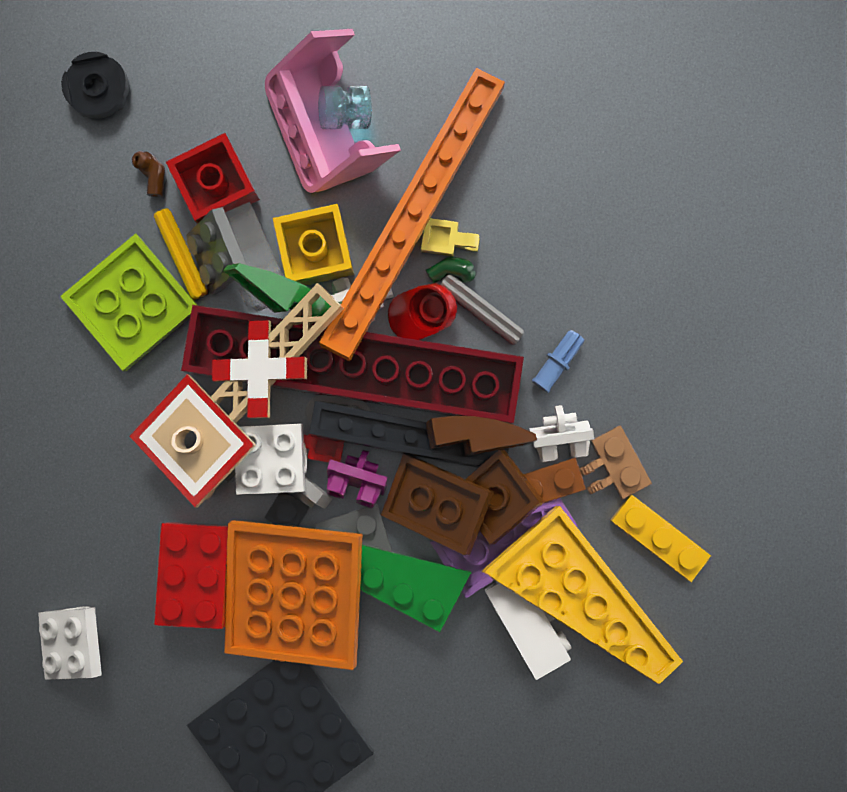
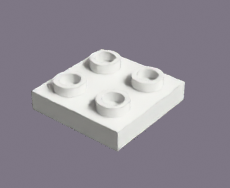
M303 424L240 427L256 446L235 467L236 495L306 492L307 451L303 437Z
M89 606L38 613L45 680L93 678L102 675L95 607L89 608Z

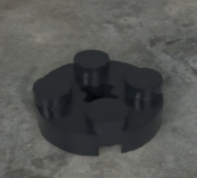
M86 52L71 61L72 65L62 76L61 87L66 101L81 116L93 119L105 118L125 107L127 103L126 98L129 93V81L126 72L117 61L102 52ZM97 78L100 83H103V87L100 88V91L94 93L93 90H88V86L93 84L92 79Z

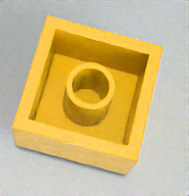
M338 204L273 218L286 278L306 286L354 275Z

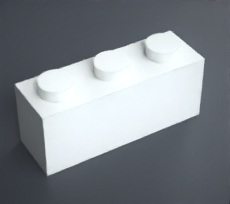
M497 581L484 588L536 680L571 660L567 651L572 649L567 638L562 631L556 634L550 624L555 618Z

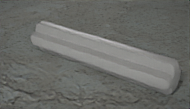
M449 274L442 281L441 285L452 292L456 302L509 343L515 345L523 336V329L456 277Z

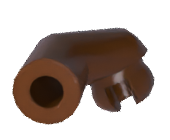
M136 152L132 157V164L148 178L147 195L163 197L164 165L149 152Z

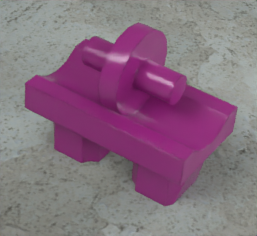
M362 450L359 458L347 455L345 464L330 459L327 467V494L344 499L347 487L351 485L360 488L356 503L373 508L379 496H384L388 477L376 474L379 464L368 461L369 451Z

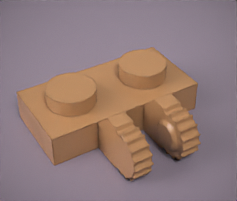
M621 425L590 441L599 458L580 468L582 476L594 472L596 468L602 465L609 475L591 483L587 487L590 495L613 483L620 498L624 499L652 484Z

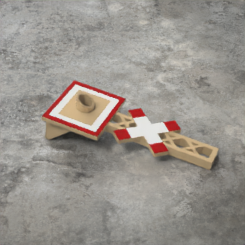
M317 283L272 332L271 321L269 320L249 321L248 357L246 359L212 360V381L225 382L211 397L187 374L129 437L195 508H198L205 499L208 500L213 495L218 485L256 446L236 423L246 412L247 418H270V387L276 380L307 379V358L299 356L340 314L344 307ZM321 296L331 307L323 316L312 317V304ZM303 324V337L299 341L289 342V329L293 325ZM271 349H280V357L271 358ZM243 381H248V391H243ZM224 398H233V411L229 415L219 406V403ZM190 431H193L197 436V440L193 447L187 449L184 439Z

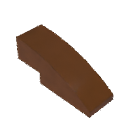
M447 416L431 418L426 422L431 449L463 443L465 456L529 445L537 441L535 433L495 419L476 416Z

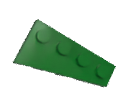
M362 544L360 590L441 632L471 571Z

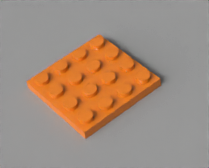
M236 520L229 522L224 653L354 670L357 666L363 534Z

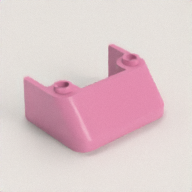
M353 29L311 31L267 74L265 79V92L301 184L309 193L324 191L371 173L401 151L399 144L375 147L368 140L354 143L334 93L333 86L340 81L343 73V65L337 51L355 35Z

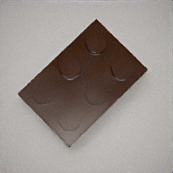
M403 454L381 516L466 556L471 554L494 492L417 457Z

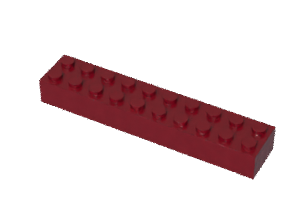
M192 305L181 371L191 375L212 378V360L246 359L248 357L249 321L269 320L271 321L272 332L283 319ZM303 324L293 325L289 329V342L299 341L303 337ZM326 327L299 356L307 358V379L276 380L271 386L273 388L354 399L450 416L489 418L514 424L524 357L366 332L351 360L348 361L319 345V341L327 329ZM271 349V358H279L280 349Z

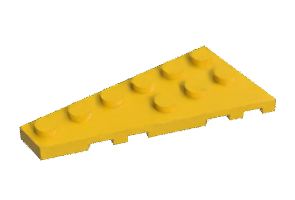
M555 506L481 571L655 683L660 684L683 662L560 506Z

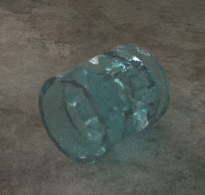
M321 86L318 99L321 128L341 129L346 124L349 129H368L372 116L369 87L348 86L346 91H343L341 86Z

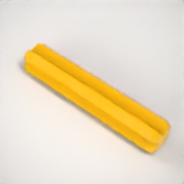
M168 208L157 211L153 217L190 297L194 300L204 297L208 294V290L200 278L198 268L172 212Z

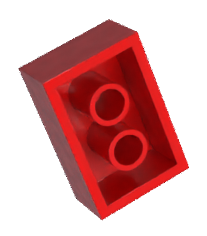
M180 522L161 523L154 625L223 629L225 627L228 525Z

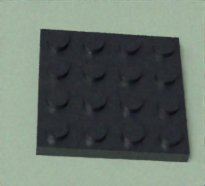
M273 660L187 724V727L234 792H324L374 754L372 747L310 664Z

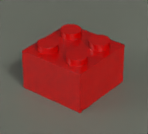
M226 133L166 161L197 224L212 209L223 207L226 216L260 200Z

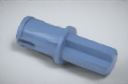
M568 331L554 352L547 354L548 360L536 377L532 379V382L549 393L562 372L569 370L568 364L584 343L582 336L574 331Z

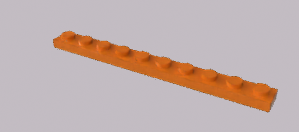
M478 68L475 69L343 299L341 306L344 309L328 325L320 339L319 345L348 361L351 360L503 91L504 81Z

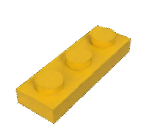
M633 495L627 497L610 520L690 582L693 581L711 557L709 553Z

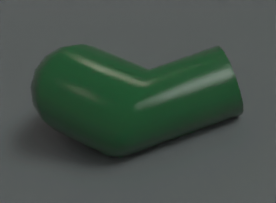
M452 256L441 260L425 270L433 284L449 274L458 276L463 283L471 282L476 276L472 262Z

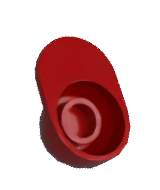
M436 283L418 286L394 297L389 305V325L393 332L402 338L420 340L434 335L451 326L457 314L456 299L445 286Z

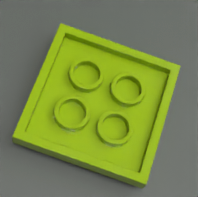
M136 233L60 296L124 372L129 370L190 318L192 305H197Z

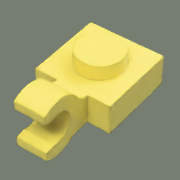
M430 218L423 232L421 252L454 257L455 247L478 252L480 238L478 234L458 232V222Z

